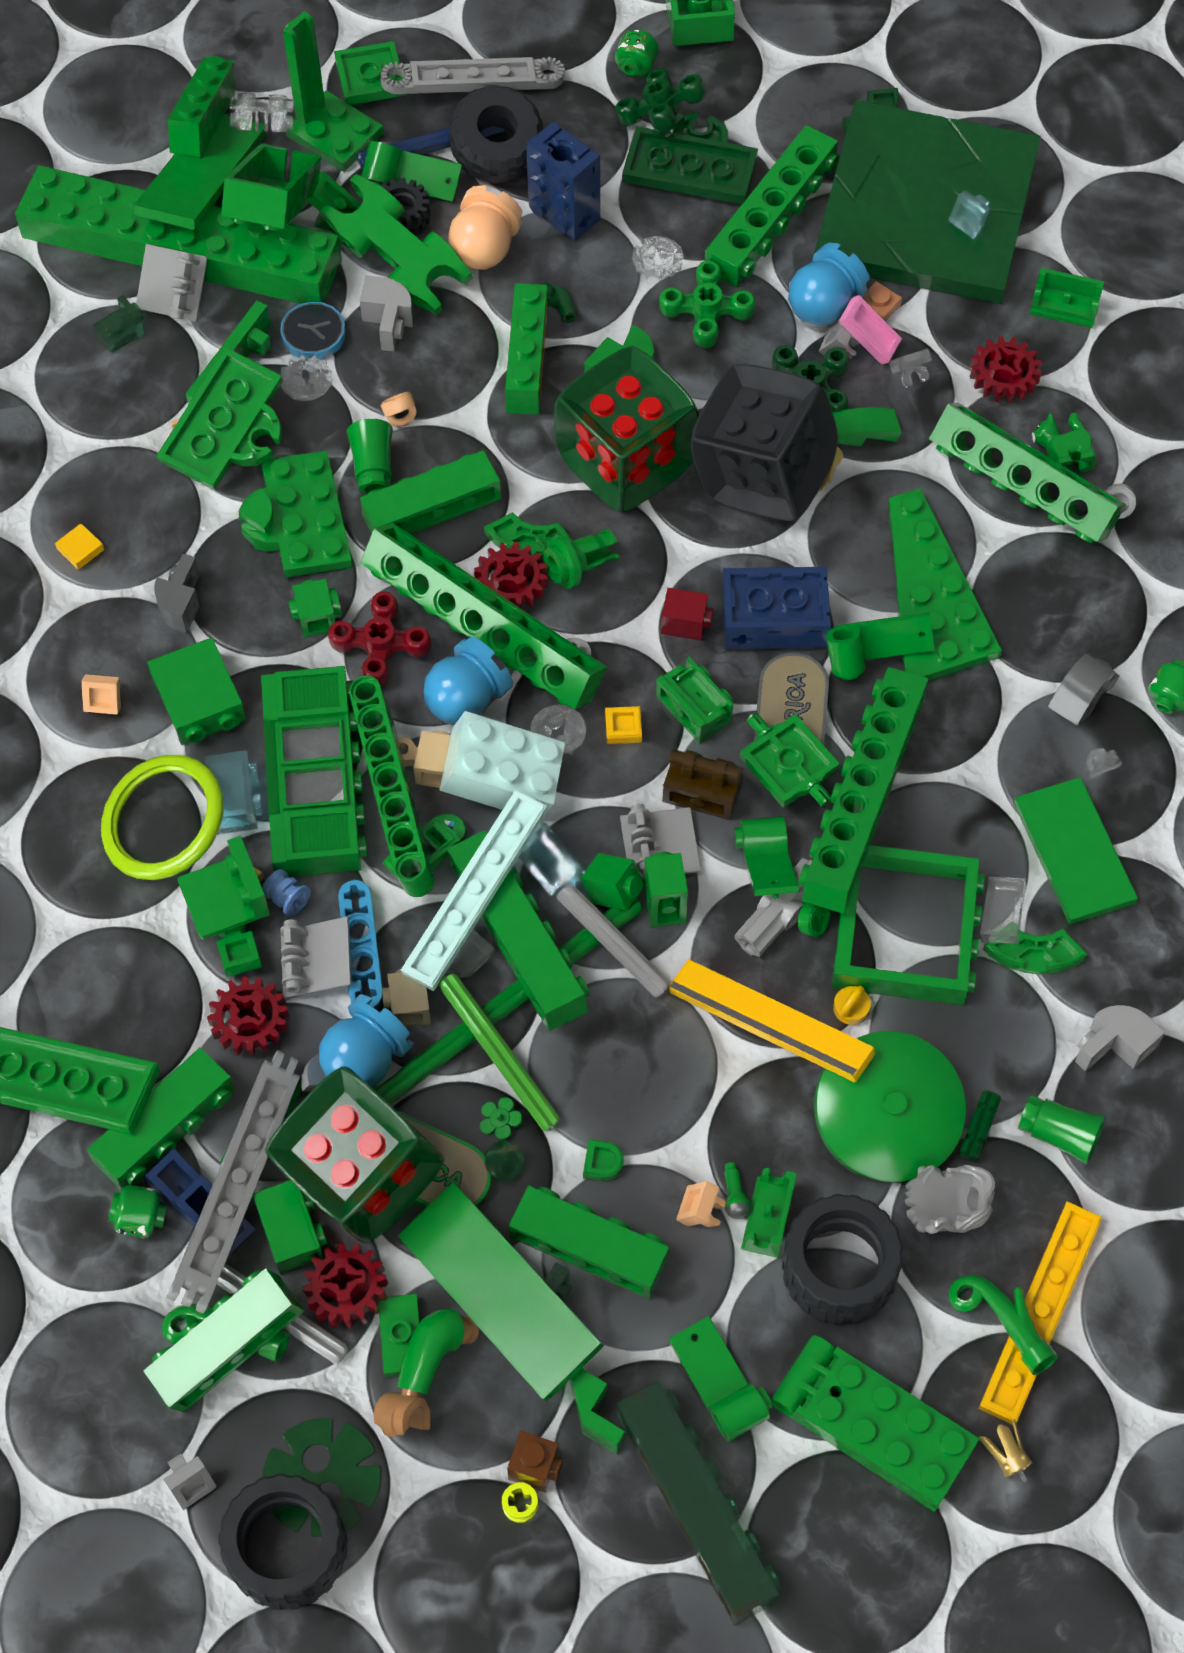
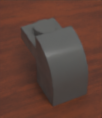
M1085 653L1065 676L1048 707L1075 725H1078L1090 716L1101 695L1114 687L1120 675L1112 670V666L1104 660L1094 659Z

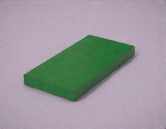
M1081 777L1014 798L1013 804L1069 925L1136 904L1138 897Z

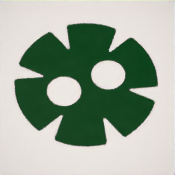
M331 1418L308 1420L286 1431L282 1437L294 1455L271 1448L265 1461L263 1477L285 1473L290 1476H302L306 1480L313 1481L318 1485L324 1482H332L341 1491V1500L336 1509L340 1514L345 1530L360 1522L361 1517L349 1499L372 1507L378 1495L381 1477L380 1466L378 1465L356 1466V1464L375 1452L367 1437L354 1426L345 1423L334 1442H332ZM319 1444L329 1451L330 1462L320 1472L308 1471L302 1463V1455L311 1445ZM283 1506L271 1510L284 1526L294 1532L299 1531L310 1513L306 1509L296 1506ZM311 1514V1536L322 1537L319 1523Z

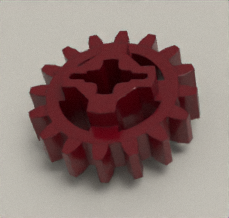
M999 336L998 343L996 344L990 339L986 340L985 348L978 346L976 354L972 355L969 377L970 379H975L974 388H984L983 397L985 398L990 394L995 395V402H999L1001 397H1006L1008 403H1012L1014 396L1024 400L1026 393L1033 394L1036 384L1040 382L1042 361L1036 360L1038 352L1036 350L1028 352L1027 342L1017 345L1015 337H1012L1010 343L1005 342L1003 336ZM989 361L988 368L985 369L984 365ZM1026 370L1027 375L1023 378V371Z
M514 542L510 549H507L504 543H500V551L497 552L492 548H488V558L482 556L478 558L479 567L474 568V578L520 609H522V604L525 603L531 608L534 607V597L542 599L544 597L543 588L548 587L547 565L542 563L541 554L537 553L532 556L531 546L529 545L523 550H519L518 542ZM494 570L495 572L491 574L492 579L489 580V575ZM533 574V580L530 583V585H528L527 582L530 581V576Z
M243 976L241 985L236 986L230 980L228 981L229 991L225 992L220 989L216 991L219 1002H209L210 1011L214 1014L208 1015L207 1020L209 1026L213 1027L211 1033L214 1040L220 1039L219 1042L223 1050L233 1045V1051L236 1056H239L243 1049H247L250 1057H253L257 1047H261L265 1053L268 1052L267 1043L270 1040L278 1044L281 1040L277 1031H287L288 1026L284 1019L289 1017V1011L287 1006H283L286 1003L283 993L276 994L275 984L271 983L264 988L261 977H258L254 984H249L247 976ZM269 1006L273 1009L271 1021H268L266 1017L269 1012ZM226 1011H228L231 1016L228 1020L229 1025L227 1027L224 1024Z
M340 1243L338 1252L334 1254L328 1247L325 1248L326 1258L323 1261L316 1257L312 1259L316 1270H309L304 1273L307 1281L310 1282V1284L302 1286L306 1297H309L306 1301L311 1311L316 1310L315 1315L320 1322L329 1316V1323L332 1328H336L340 1320H344L347 1328L352 1329L353 1319L359 1318L363 1324H366L367 1317L365 1314L368 1311L378 1314L380 1311L376 1301H386L387 1299L385 1291L381 1288L388 1286L389 1281L386 1275L382 1274L385 1268L381 1260L375 1261L376 1257L372 1250H368L362 1255L360 1244H355L351 1251H347L344 1243ZM352 1264L361 1266L364 1269L356 1270ZM326 1298L328 1302L335 1301L339 1304V1307L329 1305L323 1299Z

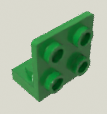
M241 835L227 840L230 854L224 856L225 860L182 875L177 879L201 940L270 915L265 894Z

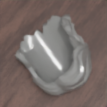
M923 1165L918 1168L917 1177L907 1182L905 1186L907 1189L905 1194L908 1197L905 1199V1204L911 1207L907 1210V1217L915 1225V1228L922 1233L934 1234L939 1231L965 1233L971 1229L981 1227L988 1221L993 1211L991 1203L995 1194V1180L988 1170L981 1167L963 1165L957 1168H947L946 1171L941 1172L940 1169L933 1165L927 1167Z

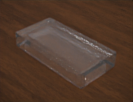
M989 877L980 930L981 942L1018 944L1026 891L1025 878Z

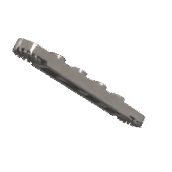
M522 57L410 61L407 64H398V62L392 64L391 62L382 68L380 82L382 88L391 94L471 92L475 89L491 85L506 86L514 90L553 89L563 83L565 68L560 60L556 61V58L551 59V57L547 59L545 57L542 59ZM551 70L554 71L556 75H553L552 78L550 75L549 77H547V75L544 76V73H542V71ZM398 75L403 79L402 81L399 80V83L397 81L394 83V80L390 81L389 77Z

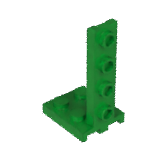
M303 11L283 29L296 119L286 127L287 137L312 153L322 156V159L344 172L358 159L357 154L368 149L370 141H377L384 134L383 125L327 90L323 91L315 23L313 17Z

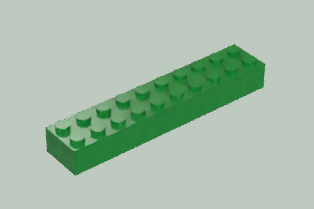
M38 165L15 212L21 236L24 239L138 266L143 265L146 244L206 256L208 259L204 281L299 304L307 302L324 303L342 261L340 240L337 234L290 223L285 229L278 231L267 230L262 227V224L253 222L238 224L231 221L229 217L221 216L222 208L212 206L196 229L192 230L134 215V204L145 192L143 189Z

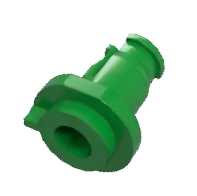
M606 528L597 535H587L573 541H569L563 535L551 537L543 553L544 564L547 565L548 578H551L565 589H571L580 584L582 573L598 568L607 561H617L619 555L617 553L612 554L608 549V546L618 542L613 532Z

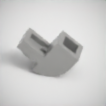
M366 275L360 297L362 321L381 323L379 328L381 350L394 352L397 339L403 338L404 326L413 327L410 294L401 283H397L393 279Z
M1124 1005L1104 1008L1096 1013L1090 1027L1091 1031L1078 1043L1077 1046L1080 1050L1075 1062L1086 1072L1112 1049L1134 1069L1159 1046L1165 1031L1149 1016L1136 1008Z

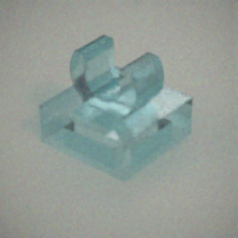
M964 191L958 195L948 221L974 238L981 233L991 209L987 206L990 201L980 194L974 197L967 191Z

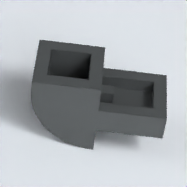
M182 554L178 564L172 566L168 580L157 577L154 585L155 597L162 619L170 628L187 634L200 607L194 588L200 573L196 557Z

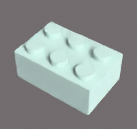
M465 711L451 731L439 791L503 810L517 789L547 805L549 811L554 805L565 742Z

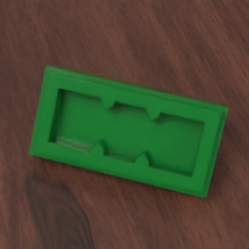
M417 1294L388 1296L386 1301H378L384 1377L399 1376L409 1341L415 1328L420 1323Z

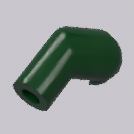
M542 283L547 285L548 306L559 310L563 322L570 323L576 320L577 313L568 290L550 283Z

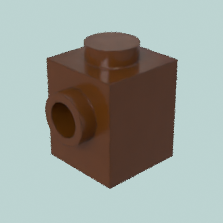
M520 1431L507 1467L508 1480L524 1482L533 1489L546 1493L550 1480L557 1481L563 1465L564 1458L559 1457V1443Z

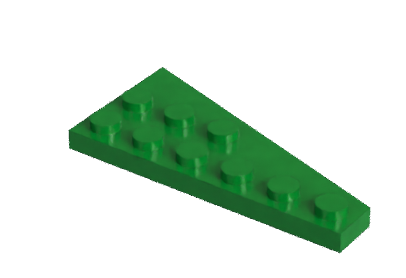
M918 488L890 497L888 511L893 543V565L896 576L898 616L929 612L935 648L934 651L902 655L904 671L926 677L928 681L1000 658L1002 650L921 489Z

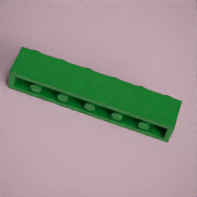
M486 830L447 848L451 868L458 879L488 834ZM512 866L481 918L547 1030L550 1032L587 1013L586 997L590 996V993L581 976L574 977L570 970L573 968L569 955L564 948L557 949L553 942L556 940L552 927L547 920L540 921L537 916L539 908L531 893L526 895L520 888L523 886L521 877L516 868Z

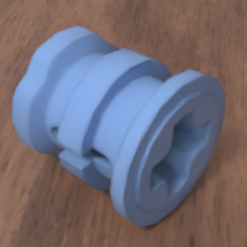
M283 869L274 871L266 879L262 887L265 897L272 898V902L280 908L283 907V912L288 917L298 914L306 906L311 896V889L307 885L300 886L299 881L294 877L289 878L288 873Z

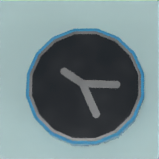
M307 302L297 305L287 312L281 322L280 333L283 344L293 356L303 360H321L325 358V355L331 352L334 354L341 348L345 341L346 328L341 313L333 306L322 302Z

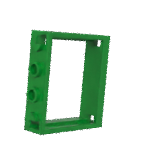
M870 845L862 867L965 880L956 979L850 966L860 882L859 873L845 913H840L832 989L841 990L848 986H863L865 992L870 994L963 1006L967 992L974 993L976 972L970 971V960L977 959L979 938H972L973 926L979 927L982 905H975L976 894L982 895L985 873L978 872L979 859Z

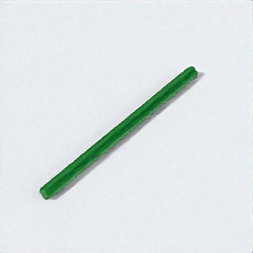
M635 898L627 911L610 908L603 915L619 929L641 912L642 905ZM584 928L559 947L558 950L564 948L573 965L599 945L600 942ZM517 979L482 1006L481 1009L494 1026L529 998ZM461 1022L374 1090L391 1105L476 1039L465 1022Z

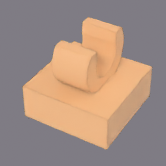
M85 674L82 679L83 712L118 715L121 709L120 678Z
M709 1181L688 1185L676 1221L688 1227L702 1224L705 1227L719 1226L721 1221L711 1215L713 1208H725V1200L717 1196L719 1187Z

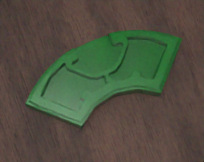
M513 512L484 526V534L497 547L500 548V543H504L507 549H510L514 542H518L519 550H523L529 545L531 546L532 556L540 553L542 561H544V550L551 537L563 535L569 541H572L560 522L550 525H532L522 521Z
M1010 924L984 944L983 951L1002 965L1030 974L1062 972L1079 965L1088 956L1086 951L1063 928L1050 935L1036 936L1022 932Z

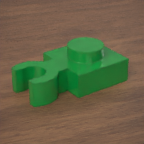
M245 925L219 934L221 940L216 942L226 977L262 967L252 931L246 932Z

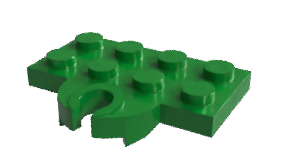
M225 347L156 455L158 461L216 490L232 463L244 467L257 466L271 459L274 456L271 449L267 446L257 447L254 443L259 436L269 435L275 444L281 445L282 426L276 413L268 405L284 382L282 376Z
M320 451L272 458L262 463L261 467L266 487L262 490L270 498L273 507V523L267 534L249 523L242 524L241 533L244 538L253 545L255 550L264 552L279 550L285 578L352 568L351 555L328 452ZM254 491L244 499L240 509L257 491ZM239 515V522H246L245 520L241 519Z

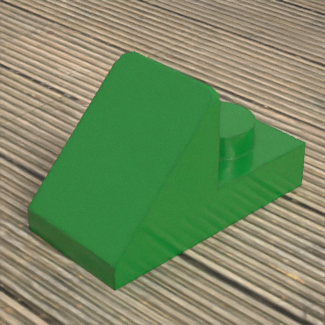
M324 171L315 176L306 200L319 211L325 205H328L342 213H353L361 206L358 200ZM319 212L314 226L333 231Z

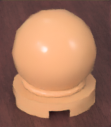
M484 185L473 186L467 190L460 205L461 211L452 220L449 229L448 244L452 246L455 253L469 269L487 270L500 263L509 251L512 237L518 233L522 224L521 215L523 211L518 203L503 191L500 196L486 191L488 186Z

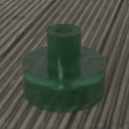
M505 1140L497 1141L484 1154L487 1172L492 1177L500 1180L510 1181L514 1179L523 1167V1151L518 1145Z

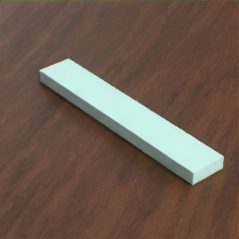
M517 789L514 791L401 969L403 975L432 991L435 990L547 813V805Z

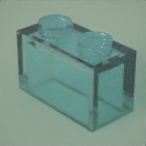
M247 750L204 756L205 765L212 770L219 780L223 794L224 814L217 835L258 829L257 816L263 815L261 796L260 794L254 795L253 789L254 784H259L257 763L250 764Z
M541 821L519 855V859L549 895L556 897L561 889L568 884H573L578 888L582 884L580 877L585 872V869L547 823Z

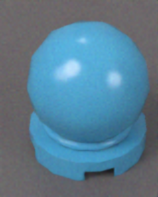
M828 242L814 254L812 262L797 270L789 283V303L794 314L805 323L814 326H828L841 318L853 297L858 295L863 297L869 291L866 283L870 280V276L866 267L854 253L848 257L844 252L838 250L841 246L838 243Z
M473 636L467 640L465 638L454 647L455 656L446 657L437 662L424 680L423 697L425 705L436 719L450 725H455L465 711L481 716L490 705L491 697L500 699L513 687V680L508 669L505 667L500 671L491 659L495 654L494 651Z
M361 994L348 1006L352 1018L342 1019L326 1031L319 1044V1065L326 1077L336 1069L347 1066L372 1087L384 1079L391 1067L392 1054L402 1057L414 1045V1042L405 1040L410 1035L409 1031L388 1009L384 1008L381 1012H378L369 1005L372 998Z

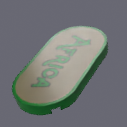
M397 1111L444 1156V1162L439 1172L413 1203L426 1209L454 1182L479 1208L486 1200L491 1188L490 1166L483 1153L465 1141L403 1112Z

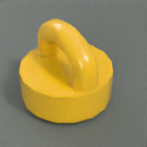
M848 986L841 989L836 994L833 1004V1011L836 1017L848 1025L862 1023L868 1017L871 1008V1000L863 986Z

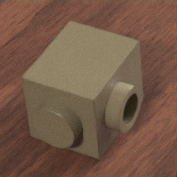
M401 969L395 973L387 974L389 987L382 988L384 1008L392 1009V1014L405 1027L431 1024L427 987L403 975Z

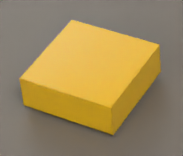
M79 524L55 543L56 549L78 570L104 551L103 544L82 524Z
M640 706L605 708L607 744L642 743Z

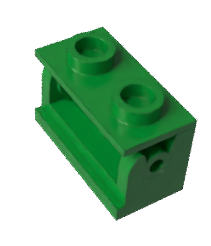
M690 657L686 658V667L681 664L664 676L661 675L656 679V697L699 744L732 722L734 706L732 697L725 689H719L713 683L707 669L701 664L697 665Z
M291 1180L253 1193L280 1275L312 1262L316 1252L320 1260L324 1259L320 1247L327 1245L321 1224L319 1222L312 1225L308 1213L315 1210L313 1201Z

